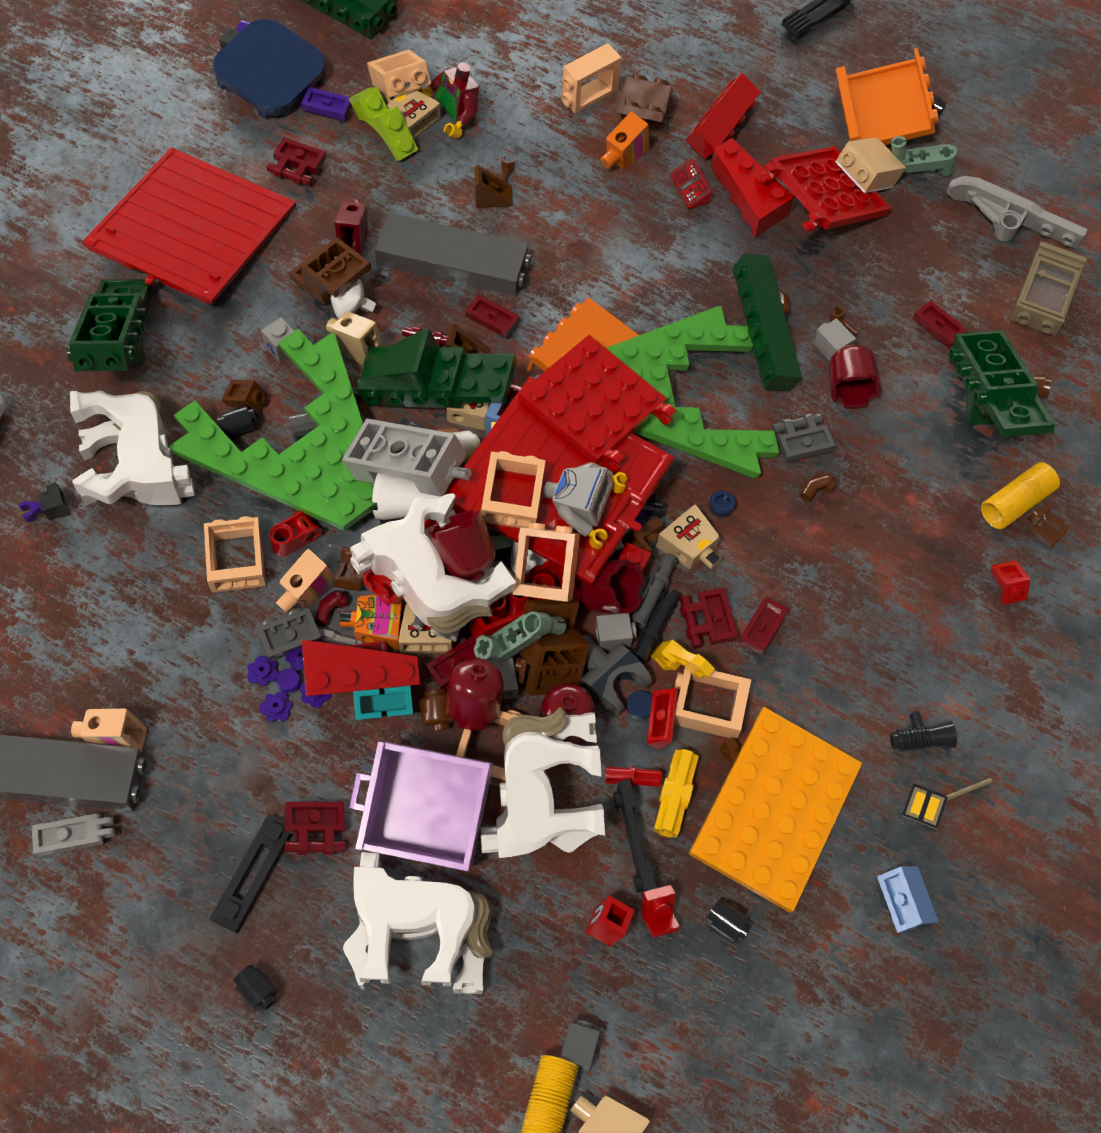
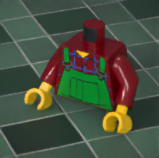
M463 62L459 63L455 68H446L431 80V84L427 88L420 87L415 89L430 98L434 91L435 99L456 123L455 125L448 123L444 127V133L449 134V137L453 139L461 137L462 126H466L471 120H474L478 112L479 85L470 76V65Z

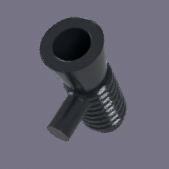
M913 712L909 715L913 728L897 729L895 733H890L892 749H898L900 752L928 749L930 747L956 748L957 746L956 728L951 720L927 728L924 726L919 712Z

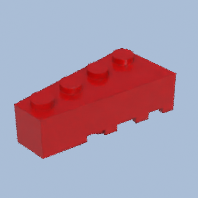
M731 138L714 149L711 169L723 188L728 190L731 195V201L740 209L741 217L752 228L751 233L754 237L762 234L790 215L794 196L775 178L769 183H764L758 176L765 173L766 170L737 142Z
M547 560L542 565H536L530 569L529 574L525 576V582L562 587L564 570ZM574 583L573 598L579 602L581 592ZM513 592L490 605L493 611L491 617L480 616L471 619L469 630L475 640L481 635L491 636L523 615L526 600H543V598L513 595Z
M301 639L306 696L420 685L417 656Z

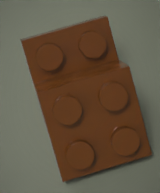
M632 74V78L626 77L621 104L618 103L616 113L626 117L632 111L644 121L664 125L669 101L672 99L674 90L666 80L655 78L654 82L647 81L646 76Z
M335 237L327 245L324 244L290 271L289 275L292 281L325 304L331 299V295L337 298L372 268L371 263Z
M575 598L568 602L551 599L526 600L523 615L532 611L546 613L550 617H562L565 621L558 623H566V629L563 634L547 633L518 652L531 666L525 689L530 696L546 695L553 687L563 683L580 686V679L582 678L590 643L574 628L579 602Z

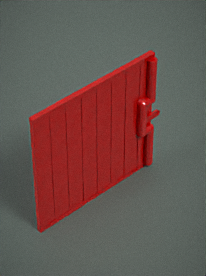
M171 147L88 234L82 243L88 250L131 270L137 269L148 274L145 279L147 285H151L156 279L162 280L164 285L211 305L295 208L296 201Z
M530 376L519 392L534 381L535 378ZM518 392L463 468L471 469L470 479L455 478L444 495L454 494L455 501L453 506L462 511L474 510V513L479 510L481 511L491 452H508L512 455L523 457L535 456L538 459L545 460L536 523L545 524V529L555 531L556 526L570 527L558 515L553 499L544 497V486L546 482L559 483L563 470L566 468H576L593 462L518 399ZM633 433L613 449L618 450L625 457L620 462L623 464L622 467L616 472L612 471V474L625 473L627 476V481L624 484L626 488L620 494L611 490L598 526H593L592 528L594 530H605L607 532V539L603 540L595 536L596 540L603 544L600 549H595L589 543L590 537L588 535L584 537L580 534L575 577L591 586L629 528L637 532L641 530V524L636 522L635 519L675 459L674 456ZM603 461L597 464L610 470ZM496 469L490 501L531 507L536 476ZM486 523L489 527L518 543L520 528ZM574 529L572 530V533H579ZM529 537V550L564 570L567 540Z

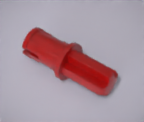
M632 765V768L606 766L605 784H618L619 781L630 779L632 788H634V785L659 787L662 784V772L660 770L635 769V765Z

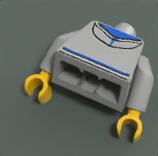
M591 462L576 468H566L563 470L559 483L546 482L543 491L544 497L553 499L558 515L584 537L588 535L590 537L589 543L593 548L600 549L603 544L597 541L595 536L606 540L607 532L603 529L594 530L592 528L593 526H598L611 490L618 494L623 493L626 488L624 484L627 481V476L623 472L613 475L612 471Z

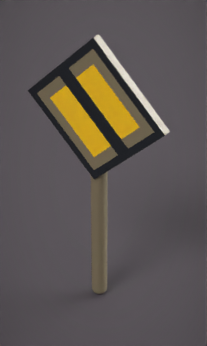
M985 779L948 795H942L913 784L902 816L937 830L946 801L991 784L993 779Z

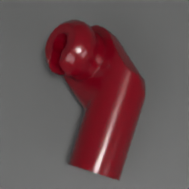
M336 590L323 598L318 605L314 619L315 623L326 626L331 610L335 606L339 608L345 607L348 602V596L342 594V591Z

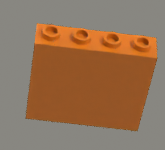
M918 48L914 49L915 59L851 75H846L845 66L836 68L837 82L850 141L877 137L884 145L891 144V140L897 136H902L909 140L935 133V123H939L937 109H932L934 96L932 91L928 92L927 88H930L929 75L923 73L926 70L924 56H919Z
M588 297L582 304L578 302L570 312L571 316L568 319L566 317L562 318L556 327L557 330L554 333L550 331L546 335L540 348L536 346L528 356L530 362L526 370L530 372L536 365L543 371H546L589 334L605 348L639 335Z

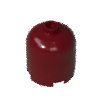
M858 344L843 346L832 355L829 363L830 394L834 403L838 401L844 404V408L857 409L868 406L870 400L880 397L882 386L874 353L869 348Z
M474 510L460 512L449 517L450 523L440 527L439 523H436L429 529L430 538L440 555L444 568L450 575L461 579L469 578L470 581H474L485 575L484 571L494 562L495 549L480 510L474 513Z
M627 559L608 560L592 586L579 578L575 582L581 592L579 602L591 612L633 613L642 602V598H639L640 586H644L642 571L638 564L631 563Z
M472 658L460 662L453 669L444 706L446 715L448 717L451 716L453 720L458 722L460 728L471 731L483 730L487 724L499 718L504 681L502 673L497 666L485 659Z
M563 683L556 685L546 693L541 703L539 717H547L557 711L559 707L565 711L566 715L594 712V704L591 696L584 688L576 684ZM568 736L563 739V742L582 745L586 740L578 736Z

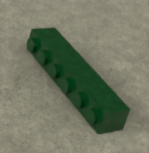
M743 253L732 269L743 307V315L748 326V334L751 337L754 356L757 360L759 376L762 379L764 389L791 391L801 380L802 375L769 256Z

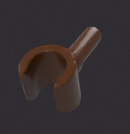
M505 155L501 157V180L506 182L509 173H512L515 169V157H513L512 161L507 162L505 161Z
M836 306L835 314L830 312V322L837 318L845 328L857 336L860 331L844 318V308Z

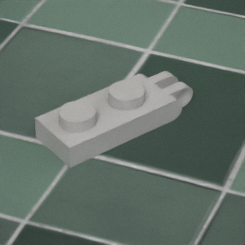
M90 814L32 825L33 854L38 857L101 845L104 843L103 838L115 836L114 828L102 829V827L114 825V818H102L101 814Z

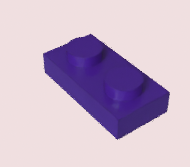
M311 87L308 88L301 102V108L304 111L342 121L346 120L352 105L349 101L350 97Z

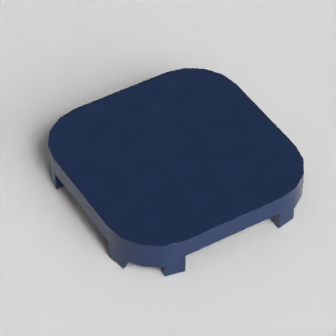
M260 19L246 26L218 52L214 58L213 68L217 85L222 90L227 87L256 107L259 116L267 119V115H283L285 118L291 114V107L306 94L309 87L312 88L316 83L321 85L324 80L325 60L322 53L316 47L281 23L270 19Z

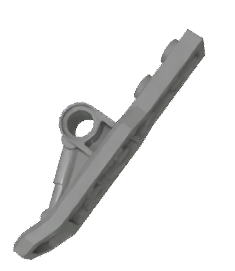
M962 176L953 179L946 191L954 200L965 201L978 206L980 211L993 222L995 236L1000 241L1012 240L1019 227L1025 226L1039 232L1043 236L1051 237L1066 246L1077 249L1088 230L1045 211L1036 203L981 178Z

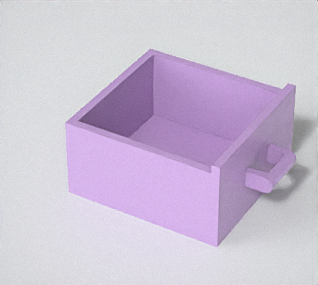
M378 742L371 775L356 774L349 807L363 811L356 849L469 871L474 864L494 763L391 742ZM362 780H369L365 805L357 803Z

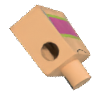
M307 549L280 580L279 583L286 592L275 603L286 613L297 603L305 609L310 608L334 587L335 576L323 561L311 550Z
M89 709L85 713L84 721L75 720L71 727L72 736L74 738H82L87 743L139 748L141 752L147 732V727L127 709Z

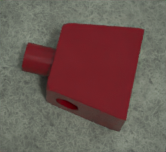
M359 200L353 202L344 201L335 219L336 237L362 256L368 232L367 206ZM352 232H354V233H353V236H352V238H354V240H352V239H350V238L348 237L349 234L352 233Z

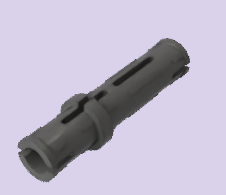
M661 554L656 568L648 576L649 582L641 596L642 602L630 618V622H635V626L638 629L645 628L661 592L669 584L670 574L677 563L675 557L670 554Z

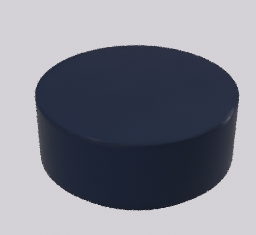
M716 491L710 497L709 510L717 517H728L735 508L736 501L734 496L727 491Z
M644 691L632 693L628 697L626 710L630 717L636 720L649 718L652 696Z

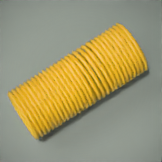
M1043 462L1036 463L981 504L983 517L994 528L1005 529L1043 499L1047 498V496L1058 490L1060 487L1058 474L1050 465Z
M542 1055L531 1092L532 1096H530L525 1113L526 1116H524L522 1132L520 1133H561L564 1120L566 1119L565 1116L568 1111L567 1108L569 1107L568 1104L570 1103L569 1100L571 1099L570 1096H572L579 1067L565 1059Z

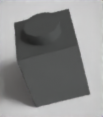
M577 1020L576 1024L570 1022L561 1059L575 1063L579 1067L578 1070L589 1072L600 1031L594 1030L595 1025L589 1022Z

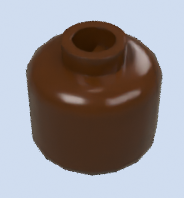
M446 689L425 692V697L419 701L422 724L432 726L433 731L450 729L449 723L455 721L451 716L448 717L446 715L444 706L447 694Z

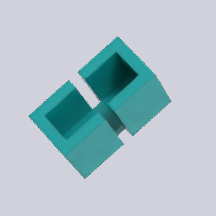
M410 686L384 688V694L381 695L379 694V689L354 691L355 720L382 717L380 711H385L386 717L413 714Z

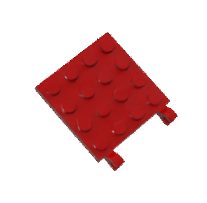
M835 146L772 158L764 166L767 171L758 176L764 183H769L776 177L779 178L788 187L790 193L797 197L803 204V207L810 212L807 215L810 220L802 223L807 232L815 230L818 226L827 230L887 216L892 209L877 191L864 193L838 166L835 161L841 153Z
M590 334L520 391L518 399L589 460L595 464L603 461L613 472L622 467L623 464L620 462L625 459L621 452L613 449L650 416L654 415L663 425L667 426L673 421L674 418L672 416L676 413V409L673 406L665 404L667 399Z

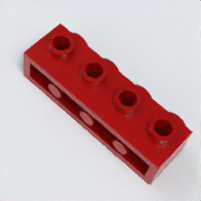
M740 73L728 83L685 141L703 159H706L711 154L713 155L714 149L721 145L723 141H727L735 133L733 128L744 121L746 118L744 113L746 111L749 112L757 104L755 99L760 94L759 89L743 73Z

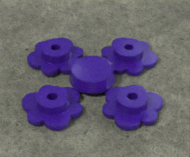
M302 648L289 652L286 655V662L290 663L291 669H284L279 674L275 669L276 662L273 660L268 661L265 656H258L255 659V663H249L247 666L249 671L247 679L250 683H259L260 686L264 687L268 684V681L273 682L276 680L278 689L282 691L277 692L275 695H266L265 702L259 706L260 713L266 715L269 722H274L276 719L283 722L288 719V711L292 709V703L287 701L285 693H292L298 688L302 694V702L305 704L310 703V706L313 708L321 707L323 701L330 699V694L306 696L305 682L301 684V677L297 673L304 668L303 656L299 657L303 655Z

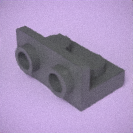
M303 608L293 609L287 613L288 616L278 620L277 618L267 619L261 623L262 626L257 627L269 660L302 648L301 639L316 642L321 640L309 608L304 610Z

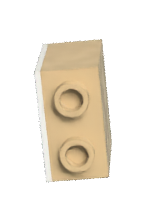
M877 137L849 141L835 161L864 193L893 188L906 169Z

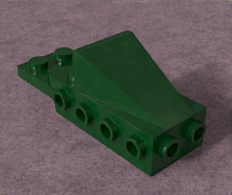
M301 0L370 40L398 14L397 0Z
M145 279L100 280L96 293L89 294L67 348L68 360L73 362L74 372L128 371L129 366L145 361L142 335L144 333V323L148 321V311L145 306L152 289L151 285L145 283Z
M423 329L389 347H370L368 355L364 359L361 378L357 382V390L368 406L462 408L463 402L507 403L517 358L515 354H466L464 348L456 346L450 348L439 347L430 329Z
M1003 330L955 334L953 346L949 350V361L953 363L957 370V375L964 382L968 424L994 423L1002 437L1054 433L1056 424L1038 397L1039 385Z

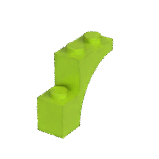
M377 86L367 88L349 98L358 119L367 122L379 133L396 161H400L418 150L398 106L387 108Z

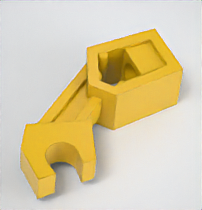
M674 640L661 643L651 655L663 670H677L680 665H683L697 678H702L703 675L705 678L709 677L715 670L705 658L699 654L695 655L686 651Z

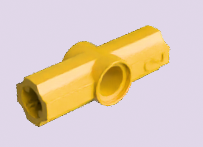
M675 749L669 775L665 778L659 799L661 804L653 830L660 836L677 838L680 832L685 809L687 810L692 794V780L699 757L692 751Z

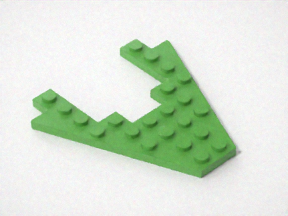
M717 306L607 347L611 353L667 398L665 404H670L676 409V413L672 416L674 418L673 421L667 426L663 425L657 417L652 415L633 433L746 476L758 478L761 474L758 458H776L779 454L775 432L761 430H704L699 408L675 407L668 370H687L690 364L686 350L750 352L753 345L748 334V326L726 325L722 307Z
M297 329L278 342V345L283 353L323 394L304 407L306 414L318 427L279 455L263 437L241 452L200 405L193 401L174 414L176 421L187 434L171 444L169 448L174 455L345 531L377 507V503L372 502L374 483L355 480L342 462L348 447L352 444L363 422L335 334L332 332L313 345Z

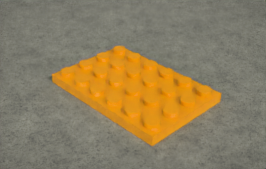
M763 707L688 854L785 911L793 912L862 762Z

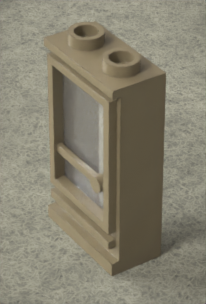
M1041 241L1030 264L1010 320L1056 337L1065 321L1087 258Z

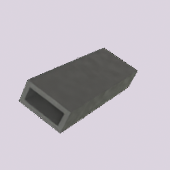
M388 213L375 247L376 265L512 296H516L518 287H523L525 281V273L523 272L525 268H529L531 262V254H528V243Z
M0 735V799L133 812L134 803H138L140 799L141 787L139 780L140 776L145 774L147 760L140 749L135 747Z

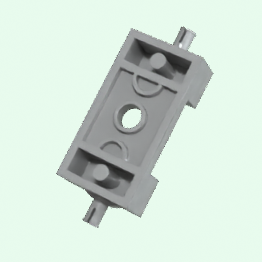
M372 419L365 420L342 459V462L355 480L375 483L378 473L411 479L420 493L439 497L445 494L454 478L469 480V477H471V469L460 467L466 452L455 434Z

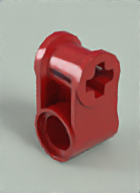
M299 510L291 517L271 528L269 537L272 550L278 556H288L303 546L317 540L323 530L320 526L313 523L310 515ZM281 538L287 539L284 542H278V540Z

